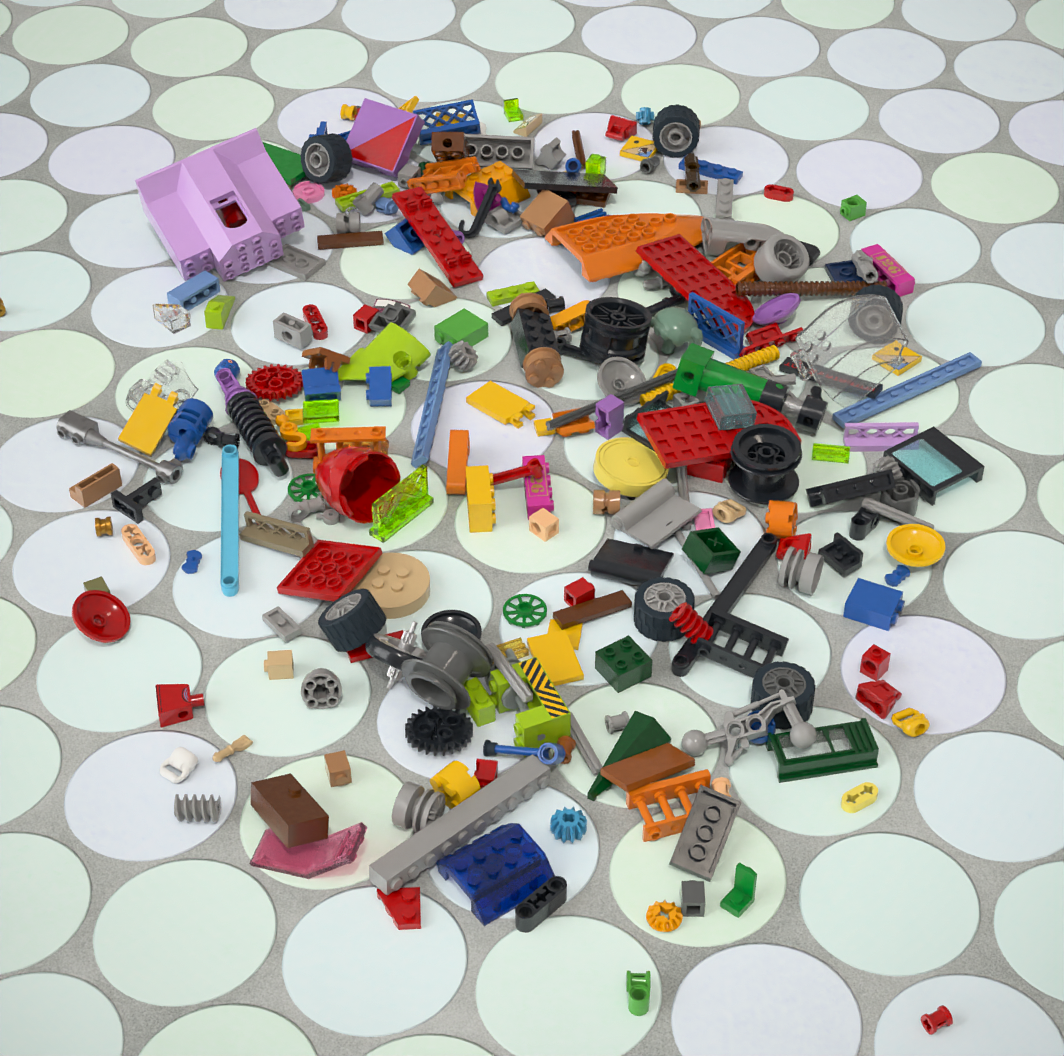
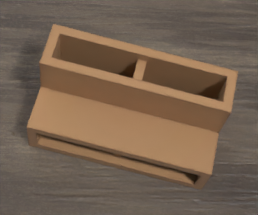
M113 463L107 465L70 487V497L84 508L88 507L122 486L120 469Z

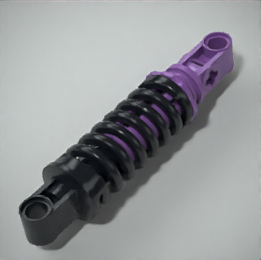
M220 369L216 373V379L225 394V411L239 430L243 440L252 452L254 460L259 465L269 466L275 476H284L289 471V466L284 459L287 450L285 441L278 434L271 420L264 412V409L257 400L256 394L241 386L230 369Z

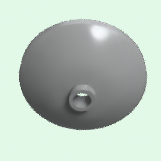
M622 357L606 359L600 365L597 372L599 387L606 397L646 381L642 370L632 361ZM638 394V396L623 401L624 405L637 404L640 402V395Z

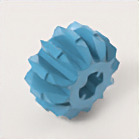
M564 806L563 811L557 809L555 815H552L550 819L551 834H554L556 840L562 838L563 844L567 840H570L572 844L575 839L581 841L582 835H585L587 831L586 816H583L582 810L575 811L574 806L571 809H567Z

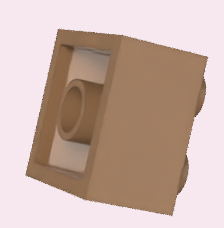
M420 268L407 284L412 289L411 293L420 297L419 301L426 306L429 304L437 307L457 298L440 279Z

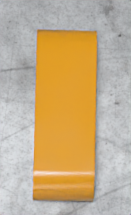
M581 301L552 315L550 318L553 329L560 331L569 327L570 331L573 332L583 327L586 305L590 301Z

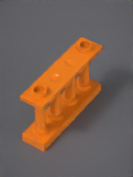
M386 426L311 428L310 443H317L318 456L313 457V474H315L317 465L325 455V443H336V449L344 448L343 442H354L355 447H362V442H373L374 450L381 452V441H386Z
M708 769L650 783L626 792V805L628 809L638 808L645 822V825H643V842L658 840L659 838L682 832L692 807L688 795L697 793L700 785L710 788L711 774ZM678 797L687 814L675 817L667 800ZM659 803L666 819L654 822L647 805Z

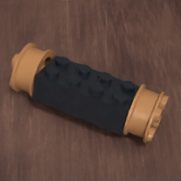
M521 293L511 302L509 307L512 317L510 325L520 366L524 369L526 380L530 385L537 388H551L562 379L564 368L561 363V356L545 299L539 294Z

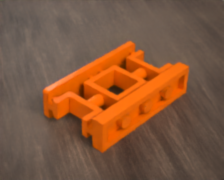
M475 156L427 163L425 165L426 169L423 170L424 175L409 179L407 184L409 189L422 186L427 194L459 190L465 187L466 176L470 173L480 172L481 168Z
M738 243L711 261L735 285L738 281L741 283L743 281L746 283L751 281L753 283L760 279L754 268V256L757 251L747 250L744 243ZM739 262H741V263L745 264L746 266H745V267H741V266H739V265H737V264H738Z

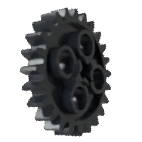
M426 706L425 711L418 709V714L412 713L411 718H407V723H405L407 743H411L412 748L418 747V752L425 750V755L433 752V755L436 756L438 752H441L445 756V752L453 754L454 749L460 752L461 746L467 747V743H471V737H473V722H471L470 717H466V713L460 714V709L453 711L452 709L445 710L433 706V709H429Z

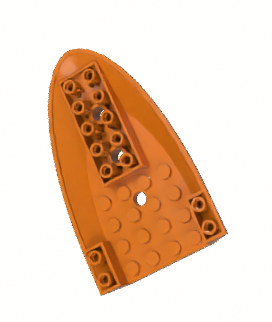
M673 213L608 215L552 228L545 236V239L552 246H558L562 243L582 263V276L589 282H597L601 279L612 278L616 275L637 270L643 260L635 252L638 246L677 234L683 236L694 247L703 242L701 232L703 216Z

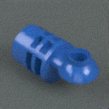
M189 398L183 401L168 425V436L175 443L173 448L174 458L180 462L185 459L192 460L198 443L213 420L211 408L199 399Z

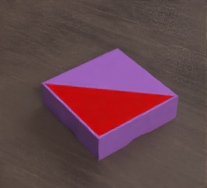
M365 98L346 141L352 151V163L365 168L376 169L383 174L398 178V172L408 163L410 152L417 142L425 121L417 114Z

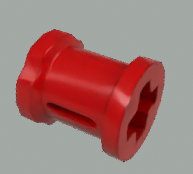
M941 1005L933 1013L922 1015L921 1023L926 1032L932 1035L937 1032V1029L952 1025L953 1018L948 1008Z

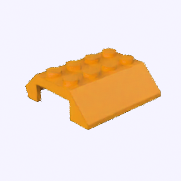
M501 161L481 169L480 172L471 173L466 176L467 181L464 182L465 187L463 189L445 191V196L449 199H453L454 191L470 202L471 214L474 217L478 212L473 194L475 182L488 185V180L491 177L494 183L499 179L502 187L499 194L501 197H506L509 204L512 202L520 203L531 197L528 189H524L512 176L513 169Z

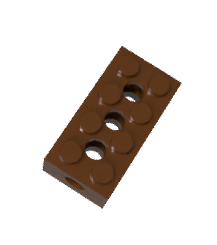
M432 132L431 151L437 162L470 157V145L464 132Z

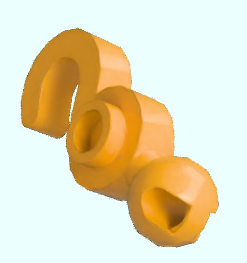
M278 415L275 418V423L280 427L281 437L285 440L299 441L287 442L288 450L297 452L305 449L307 446L306 435L298 432L297 425L289 422L290 420L287 415Z

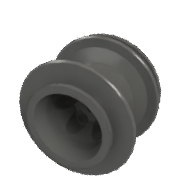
M434 621L421 634L422 642L428 650L423 660H405L401 664L402 674L409 688L425 702L445 710L466 709L470 706L471 699L464 687L465 682L469 677H486L490 673L493 656L482 641L465 629L448 622Z

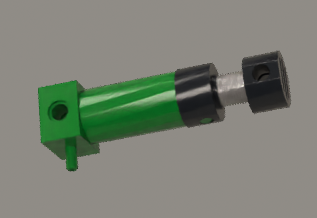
M694 343L689 345L681 357L672 386L673 389L696 397L699 391H703L721 399L741 398L757 401L774 408L782 414L796 418L795 427L817 434L825 416L828 402L807 395L804 401L789 396V386L713 359L715 351Z

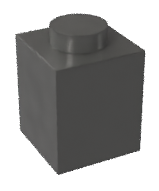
M681 881V913L683 917H704V881Z

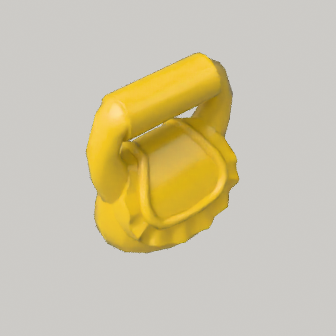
M913 708L901 710L892 714L891 717L892 723L901 728L910 737H916L925 733L930 726L928 719L925 718V714Z

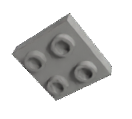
M500 205L488 212L484 223L506 234L522 225L523 222L520 218L522 212L519 210L516 213L507 212Z

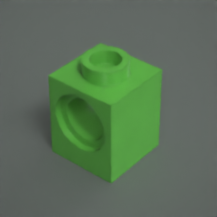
M858 195L841 200L840 214L849 221L863 217L866 214L867 202Z

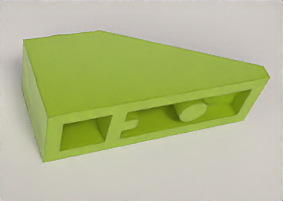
M217 295L208 301L204 311L206 328L224 329L234 304L235 296Z

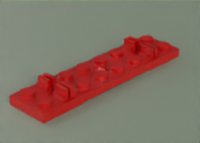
M422 186L392 194L393 201L411 224L453 288L483 280L484 275L472 259V255L469 251H466L432 202V198L427 195Z

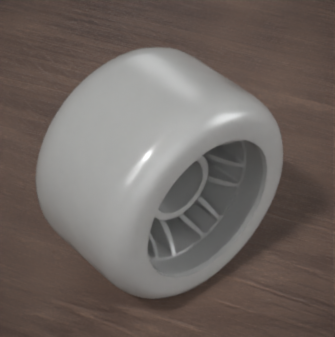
M788 234L771 236L757 250L754 256L756 274L763 282L766 281L767 283L769 281H772V283L774 281L778 283L779 281L783 283L784 281L788 283L793 281L794 283L807 272L809 267V255L805 246L798 239Z

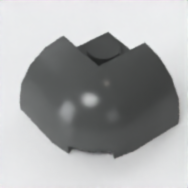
M387 304L382 313L377 312L369 327L371 330L380 333L392 322L407 330L416 317V311L403 305L396 307Z

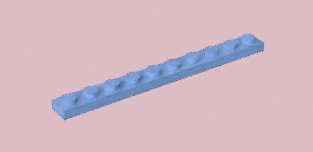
M450 341L437 349L411 460V465L415 468L421 464H426L430 458L429 454L433 446L432 441L435 435V427L438 423V414L450 367L451 358L448 353L453 345Z
M969 352L880 392L875 399L868 397L833 413L832 419L844 429L845 423L860 422L981 367L982 361Z

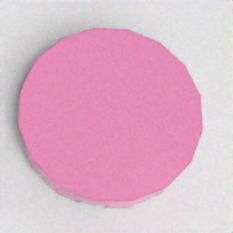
M310 181L298 183L294 186L293 190L296 200L301 198L307 203L318 202L325 194L322 184L310 183Z

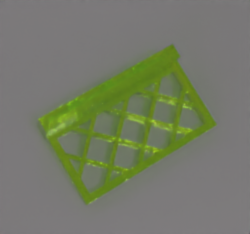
M422 464L372 503L373 527L369 529L370 536L382 543L386 542L434 503V498L428 494L427 466Z

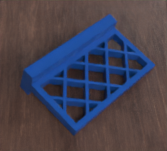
M473 99L413 111L417 115H426L423 119L425 121L424 125L429 127L428 129L421 130L419 135L420 145L432 143V132L481 134L480 122ZM471 105V109L469 111L463 109L464 106ZM449 109L456 110L454 114L448 112ZM434 112L441 113L438 117L433 115ZM459 112L466 114L463 118L457 116ZM444 115H447L450 118L448 121H445L442 119V117ZM469 116L475 119L466 121ZM429 118L435 120L432 124L426 122ZM453 119L459 121V123L451 124ZM438 122L444 124L443 126L436 127Z
M691 292L689 294L688 312L697 321L698 327L703 333V342L733 360L739 358L741 351L746 347L743 345L745 322ZM695 301H697L700 308L696 306ZM707 308H709V309L711 310V312H712V314H713L712 316H711L710 313L708 312ZM699 310H702L706 317L705 319L703 318ZM720 315L723 316V318L725 319L726 323H723V321H722ZM713 317H715L719 326H716L714 320L712 319ZM733 323L738 325V331L736 330ZM726 325H728L732 334L729 333V331L726 328Z

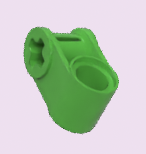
M627 970L628 1009L635 1016H643L649 1011L650 971H646V973H631L630 970Z

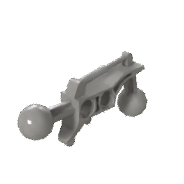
M781 689L779 693L765 699L755 701L732 712L727 711L724 715L723 729L705 734L700 730H690L684 734L681 742L683 750L688 755L699 756L706 751L707 746L728 740V751L724 761L727 766H732L744 749H749V740L768 735V724L775 714L783 710L792 726L789 736L793 745L798 748H808L814 744L817 733L812 724L803 722L795 706L797 703L794 696L787 697L785 691ZM781 697L780 700L770 702L757 714L749 715L738 719L734 718L757 707H760V705ZM755 722L762 723L761 728L758 730H752L751 726ZM738 727L741 729L740 734L737 736L730 734L733 728ZM739 743H741V747L738 750H736Z

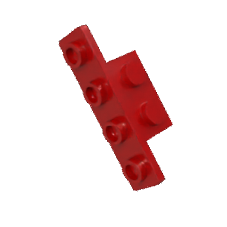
M777 323L748 332L745 337L750 346L744 347L739 356L743 357L744 355L752 354L771 345L780 347L788 341L794 342L800 338L803 328L800 327L782 333Z

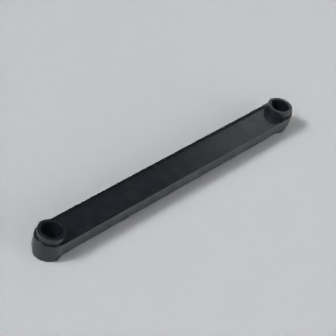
M764 533L704 615L703 621L709 622L714 607L727 613L732 612L771 555L775 552L777 539L774 534ZM692 637L686 640L672 660L671 668L675 676H686L700 657V655L694 653L696 643L692 644L690 642Z

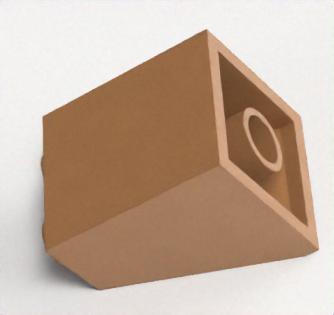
M542 190L520 215V218L523 222L522 225L527 230L531 229L538 236L545 237L552 228L574 223L575 215L566 199L549 190Z

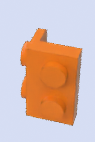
M579 408L555 412L552 414L553 419ZM588 414V416L577 419V421H571V423L556 428L555 431L559 435L567 437L571 436L574 432L587 433L590 429H595V424Z

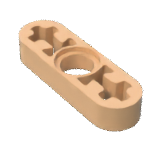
M135 524L125 525L121 529L122 538L138 562L142 565L154 563L156 560L155 550L138 526ZM136 543H143L141 546H134Z

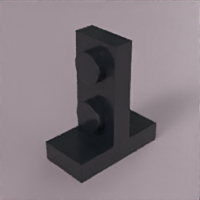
M154 477L127 496L118 490L111 492L113 508L139 524L144 520L142 508L162 495L160 480Z

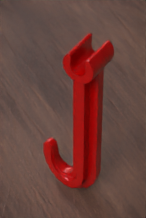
M533 458L525 466L493 474V484H490V486L530 475L534 478H540L543 476L541 471L543 467L537 458Z

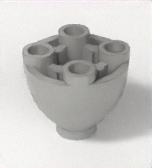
M326 668L314 669L308 673L301 686V696L306 706L311 709H326L338 705L342 695V686L336 674Z

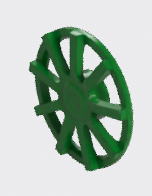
M302 474L290 481L287 488L288 495L295 502H302L304 495H307L306 500L310 499V495L317 498L318 494L316 492L320 491L315 483V474ZM313 476V479L306 480L305 477ZM299 478L303 481L301 485L295 482ZM291 485L300 489L291 490Z
M518 594L505 602L503 616L510 625L513 624L522 628L538 626L547 616V606L541 598L535 595ZM521 597H531V598H530L529 602H527V601H522V598H521ZM517 598L519 604L514 605L510 601ZM535 599L541 602L536 606L532 605ZM509 606L515 610L506 611V607ZM540 608H544L543 612L534 611ZM508 615H516V616L511 619ZM532 615L541 616V617L538 618V619H535ZM522 617V622H518L517 620ZM526 618H529L532 622H526Z

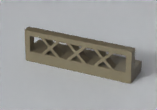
M249 511L244 513L247 526L239 534L240 539L303 558L314 547L311 531L308 527ZM252 519L255 520L259 525L253 524ZM283 528H286L291 534L287 533ZM298 532L304 533L305 538L302 537Z

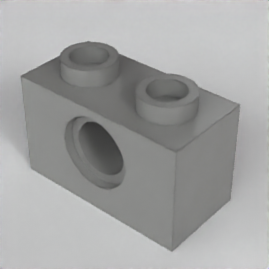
M284 312L273 320L274 338L301 350L312 341L310 323Z

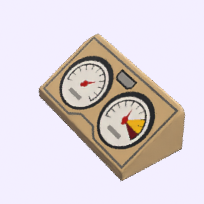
M542 114L528 117L513 133L527 137L542 124Z

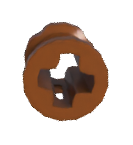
M562 736L557 741L565 749V758L560 764H568L571 762V752L576 747V741L572 737Z

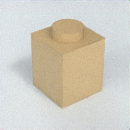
M292 650L267 651V660H264V672H268L269 680L294 679Z

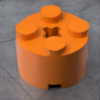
M769 500V512H766L765 523L769 524L766 533L774 534L776 539L796 535V520H798L797 503Z

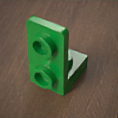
M740 862L736 865L734 888L720 902L721 908L737 918L755 900L757 873L752 868Z

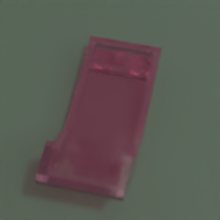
M361 822L333 833L327 839L287 848L269 828L264 831L249 864L266 870L310 879L354 862L357 858V851L365 839L364 835L368 827Z

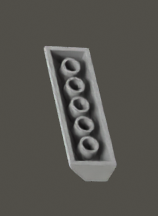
M465 134L470 145V157L475 156L479 166L487 167L501 161L510 168L533 169L536 142L534 137Z

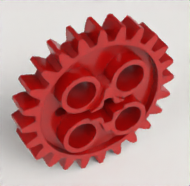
M270 364V367L264 365L263 369L257 368V371L252 370V374H248L245 382L246 389L255 393L258 399L262 397V400L269 399V401L273 399L279 401V398L286 400L287 396L292 398V394L297 395L298 391H302L301 387H303L302 372H298L297 368L293 369V366L287 368V364L280 366V364H277V366Z

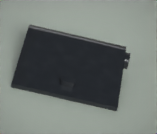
M607 538L594 559L590 560L588 571H591L592 576L641 586L642 583L650 579L664 578V572L674 557V553L651 549L641 544H632Z

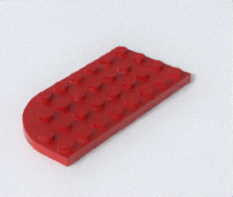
M677 234L637 247L635 252L640 255L641 259L646 261L653 270L657 271L687 301H689V294L694 292L744 321V333L749 330L753 323L754 309L748 297H743L742 295L738 297L736 295V285L683 236ZM695 301L696 306L700 308L697 301ZM707 308L708 312H709L710 315L712 316L713 314H712L711 310H710L709 308ZM720 315V317H721L723 323H726V321H725V319L723 318V316ZM713 317L712 319L714 320L716 326H719L715 317ZM733 323L736 330L738 331V325ZM726 325L727 330L732 334L730 328Z
M729 398L637 414V421L664 469L732 458L730 452L735 436L742 429L756 424H773L784 427L794 433L800 443L802 442L791 422L783 414L768 405L748 399Z

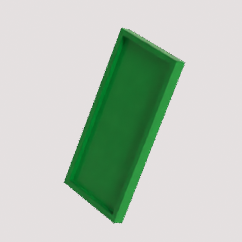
M262 142L267 154L286 184L292 185L306 176L302 169L300 154Z

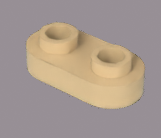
M263 399L259 401L271 423L276 425L275 418L278 415L285 414V412L269 400Z

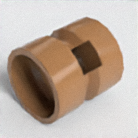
M593 490V514L608 512L609 515H614L620 511V490H609L608 493L604 490Z

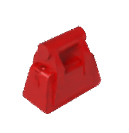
M611 115L607 127L608 131H606L605 136L625 141L637 134V122Z
M811 533L781 538L776 557L783 560L791 546L796 548L797 552L799 549L804 550V559H806L811 551Z
M885 680L858 684L856 699L881 719H885L894 708L896 700H899L902 696L901 692Z

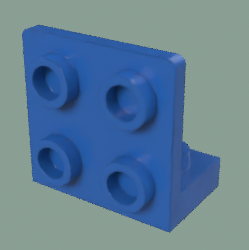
M325 367L302 370L305 404L341 400L338 371L332 372V367L330 370H325Z

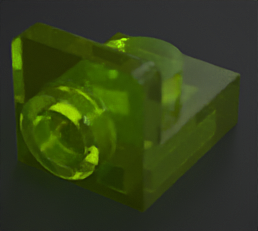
M519 99L504 100V115L508 122L523 120V113L519 108Z

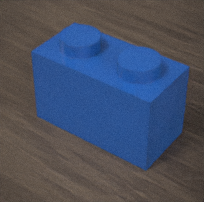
M391 366L369 367V373H366V384H369V390H366V400L370 401V407L392 406Z

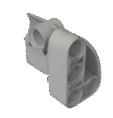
M728 216L722 219L703 217L701 222L704 253L707 255L720 256L724 253L727 242L744 243L747 250L757 251L771 236L784 234L770 225L735 221Z

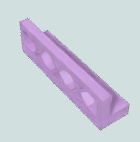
M845 423L843 435L845 452L885 451L917 435L919 423ZM849 429H857L859 431L856 434H848ZM870 429L877 430L874 434L867 433ZM888 429L895 430L892 434L885 433ZM914 429L913 434H905L903 431ZM917 441L899 451H918L919 442Z

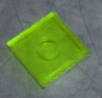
M339 399L303 401L304 424L340 421Z

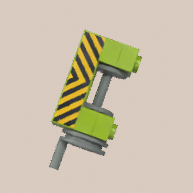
M511 648L507 649L505 654L508 658L506 659L533 693L532 701L524 703L495 664L490 667V673L484 679L491 691L490 697L495 703L499 714L517 708L521 710V713L515 714L513 728L516 738L513 739L514 745L518 747L540 748L544 743H557L559 737H570L571 713L537 657L521 662Z

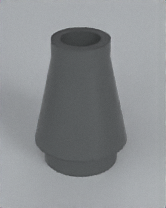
M653 156L643 159L640 163V170L645 174L652 173L660 163L659 157Z

